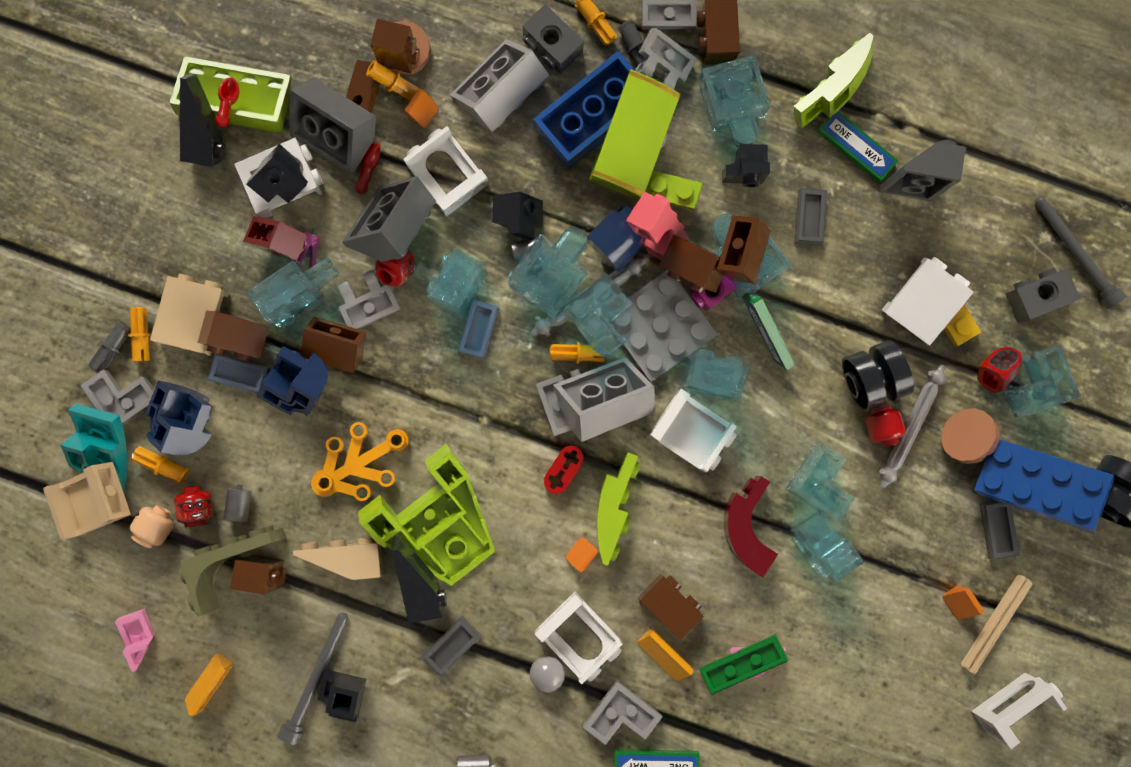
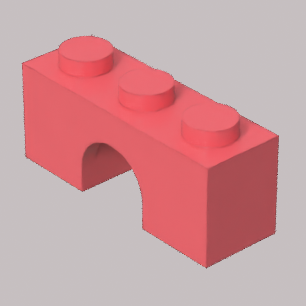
M644 192L626 221L634 233L646 238L643 246L648 253L662 260L673 235L689 241V237L684 231L685 226L678 221V215L671 209L670 201L662 195L656 194L652 196Z

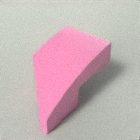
M145 608L119 617L115 621L126 646L123 654L132 672L139 668L155 635Z

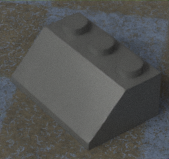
M314 77L290 89V136L296 138L302 144H306L307 147L347 173H354L375 138L376 116Z
M942 140L935 143L902 166L881 184L878 192L925 201L934 200L961 181L966 147L958 146L956 142L951 140Z
M418 176L379 187L342 243L348 248L381 262L391 259L398 260L408 252V246L419 234V228L424 220L430 216V210L436 200Z

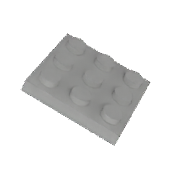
M668 270L603 315L604 320L650 383L717 336L715 330L681 283L666 275Z

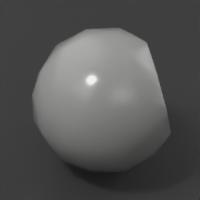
M540 657L532 664L530 669V680L534 686L543 692L548 693L557 690L565 678V669L555 657Z

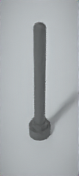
M1044 197L1036 198L1035 205L1101 291L1099 295L1102 299L1100 301L1105 308L1109 309L1123 301L1127 297L1121 288L1110 285Z
M340 613L337 616L291 720H287L286 724H282L277 737L292 745L299 744L303 735L301 723L348 621L346 613Z

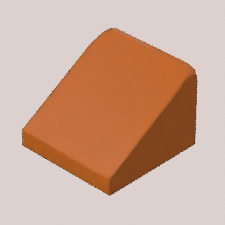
M421 88L416 91L405 108L408 119L424 129L438 111L437 104Z
M580 537L566 555V559L580 573L584 572L598 554V548L584 537Z
M957 585L942 596L957 619L984 613L983 608L969 588Z

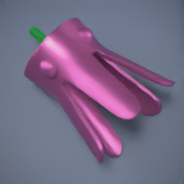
M312 228L311 233L302 232L308 235L305 240V249L298 257V260L294 262L295 266H300L308 249H310L309 268L312 271L316 266L317 251L322 240L320 237L313 235L314 228Z

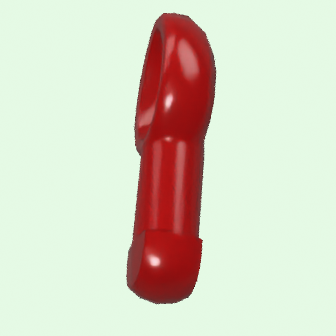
M232 77L225 79L218 88L220 107L218 115L215 116V123L219 128H226L229 125L231 107L237 102L240 95L239 85Z
M377 142L370 145L363 157V166L355 185V190L359 194L367 192L372 171L378 164L381 146Z

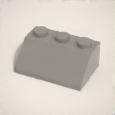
M506 39L450 96L479 125L493 132L504 123L505 119L515 109H518L523 104L524 100L533 91L542 85L549 74L532 50Z
M626 357L553 385L567 424L581 442L655 412L654 386Z

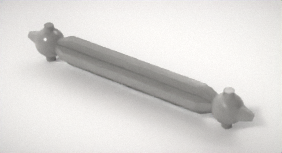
M631 259L626 264V267H623L619 272L614 270L551 311L546 319H541L540 316L536 317L535 327L530 333L532 336L538 334L545 335L546 337L550 336L549 331L551 327L561 325L625 283L630 275L640 277V272L646 259Z
M940 365L936 370L928 372L929 383L923 387L905 423L906 434L898 438L900 444L894 445L887 459V467L879 471L881 478L880 487L885 488L888 484L897 481L896 471L903 465L938 394V386L945 384L944 365Z

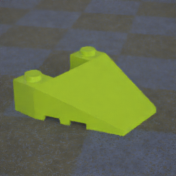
M446 443L424 460L428 471L438 481V484L398 515L384 498L379 495L358 511L359 523L377 544L392 550L393 537L400 535L437 578L452 586L495 552V548L464 464Z

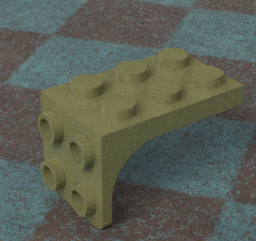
M273 525L248 532L250 538H247L246 534L222 541V547L220 543L193 551L195 557L180 561L181 568L179 569V574L182 582L187 585L190 594L188 596L190 609L198 617L219 609L220 605L214 586L215 576L219 567L233 556L287 539L283 528L274 530Z

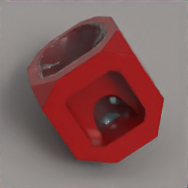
M1012 347L995 350L979 367L977 380L981 386L993 393L1006 389L1022 367L1021 352Z

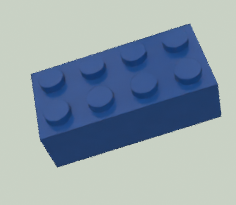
M619 51L533 119L534 130L567 170L572 168L605 140L630 69L635 71Z
M999 439L996 450L991 455L988 454L974 490L978 495L1095 534L1114 482V475Z

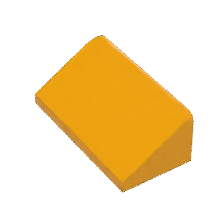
M649 628L638 640V645L674 680L679 681L693 673L691 665L653 628Z
M220 653L214 655L185 698L187 711L191 717L197 715L205 708L234 666L233 662Z

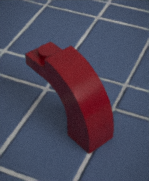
M756 475L754 479L750 477L742 489L744 492L743 497L737 493H731L724 512V532L727 543L736 558L748 569L764 578L778 553L761 543L752 529V512L770 484V481L763 476Z

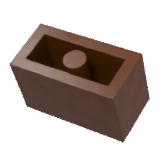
M704 0L702 10L697 12V26L702 27V37H699L698 40L699 54L703 53L704 63L736 62L740 53L737 0Z
M377 19L370 44L376 60L386 68L411 74L413 65L418 64L420 49L417 48L416 38L413 36L411 27Z
M732 215L717 269L731 281L756 284L771 232L770 229L759 218Z
M673 235L659 264L668 270L666 275L680 282L683 278L690 281L688 286L701 293H704L705 289L716 292L724 276L717 269L720 256L676 235Z
M206 310L197 343L207 345L205 351L223 355V351L226 350L234 352L232 358L249 362L250 357L261 358L269 326L220 312Z
M314 316L303 330L301 355L309 360L312 354L315 353L323 360L325 365L335 367L341 371L354 373L363 358L367 332Z
M255 555L235 560L230 589L265 595L280 588V585L284 584L286 578V568H283L284 560Z
M660 574L639 595L638 599L681 641L704 617L699 612L702 606L691 595L685 598L679 592L682 586L671 575L665 578Z

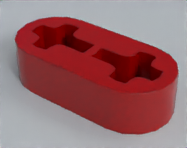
M565 447L553 462L544 477V486L549 492L553 494L563 492L576 475L584 461L583 453L578 447ZM574 450L577 452L576 458L579 461L577 464L571 463L566 470L562 467L566 462L564 453H571ZM560 470L564 471L565 473L561 478V481L564 483L563 486H556L555 489L551 488L549 476H556Z

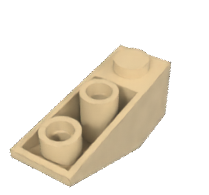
M372 537L357 538L356 544H346V539L329 541V546L319 547L318 542L302 543L301 549L293 551L294 556L351 580L379 578L385 575L383 546L374 542Z

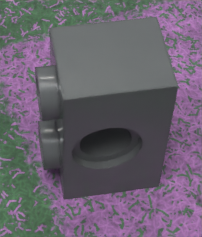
M546 4L522 26L523 41L532 51L536 49L542 55L543 62L550 69L553 70L555 68L560 74L583 53L584 41ZM553 37L557 39L558 42L553 45L547 44L545 40L547 38Z
M1051 268L1039 273V280L1031 282L1030 278L1013 284L1015 290L1005 294L1018 323L1031 320L1081 299L1067 268L1056 272L1055 268ZM1039 288H1041L1044 291V299H1042L1038 294Z

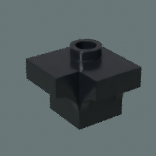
M278 144L261 162L255 173L248 179L246 185L268 203L276 195H279L284 201L289 203L306 187L308 181L300 172L301 162L282 145Z
M740 144L736 150V161L726 165L722 171V183H743L742 186L748 188L758 187L759 184H762L770 174L768 145Z
M523 192L493 195L492 223L509 228L512 235L524 239L535 238V228L542 227L543 200Z
M326 669L322 676L318 700L327 704L325 713H329L330 717L356 723L367 679Z

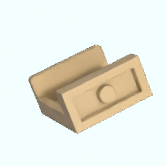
M179 274L178 278L167 276L150 340L213 356L214 353L205 351L207 345L197 342L206 310L219 312L223 297L228 298L229 292L221 289L222 284L205 280V284L195 283L196 278L184 274Z
M113 462L89 466L83 469L84 473L62 483L44 487V493L61 540L82 536L131 515Z

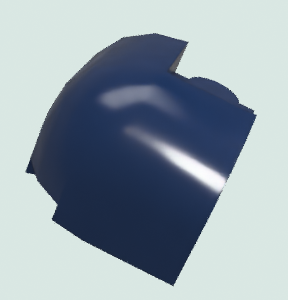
M624 202L620 206L621 208L617 212L613 210L587 236L586 243L602 257L601 263L608 270L613 267L617 272L633 257H637L644 242V237L634 233L626 220L631 214L632 209Z
M283 346L276 356L272 370L261 383L257 397L286 414L292 415L293 412H298L308 416L318 403L327 382V368L323 360L315 353L312 354L309 360H306L300 353Z
M158 380L145 415L150 417V432L146 435L149 442L161 453L188 455L198 451L208 442L212 435L204 428L211 416L212 406L209 404L210 398L190 388Z

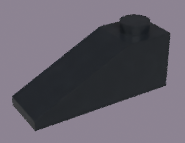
M190 73L180 77V161L213 167L224 159L226 145L223 143L221 129L216 126L215 115L197 74Z
M400 535L394 536L392 554L408 623L442 618L443 606H447L445 589L440 590L438 578Z

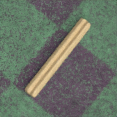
M1022 575L1016 576L964 657L961 666L970 673H977L1032 586V582Z

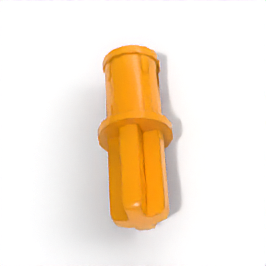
M577 0L575 7L587 21V27L594 30L605 46L615 42L617 35L606 21L605 13L600 12L592 0Z
M376 60L372 61L367 69L366 75L384 85L388 92L394 91L408 101L412 99L419 89L402 78L398 71L394 73Z
M145 307L130 308L131 334H128V337H131L132 362L151 361L149 355V337H151V333H148L147 309Z
M577 342L576 345L552 344L550 346L551 360L576 361V364H579L580 361L604 362L605 345H580V342Z
M143 447L136 448L131 457L133 462L154 471V475L158 476L160 474L177 482L179 485L185 481L189 473V468L168 460L167 455L160 456Z

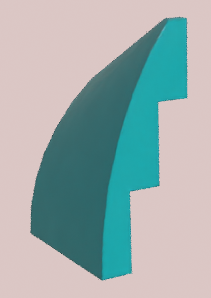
M80 404L73 405L68 409L76 432L60 445L69 467L82 474L84 473L83 469L89 466L113 462L124 493L127 478V447L120 416Z

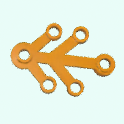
M361 422L354 423L350 427L352 438L345 465L335 470L339 452L344 448V441L340 437H330L326 441L328 453L322 470L317 471L311 480L313 491L321 497H328L335 492L352 495L359 501L368 500L372 495L370 486L366 484L355 486L341 481L349 475L377 481L384 487L392 486L396 481L393 471H379L364 466L391 450H405L410 442L408 434L400 429L392 430L388 433L386 441L359 456L363 439L368 434V427ZM359 425L364 429L361 436L355 434V428ZM395 435H399L402 438V442L398 446L392 442ZM335 439L340 444L337 450L331 448V442ZM385 473H389L392 477L391 482L388 484L382 480V476ZM323 478L329 480L327 488H323L320 484ZM362 487L366 488L368 492L365 498H361L358 494L359 489Z

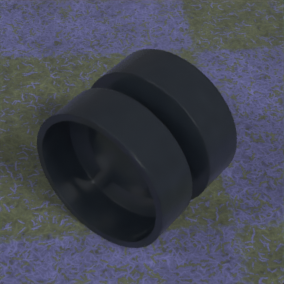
M891 340L870 347L869 355L865 351H859L842 359V370L848 389L857 405L865 412L885 405L886 397L891 401H895L912 394L914 391V381L909 364L901 349Z
M1105 455L1096 469L1113 474L1114 482L1101 517L1131 529V462L1117 456Z

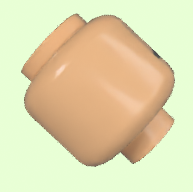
M157 504L154 508L143 507L130 525V531L133 534L131 538L147 548L162 545L174 528V522L169 517L171 512Z

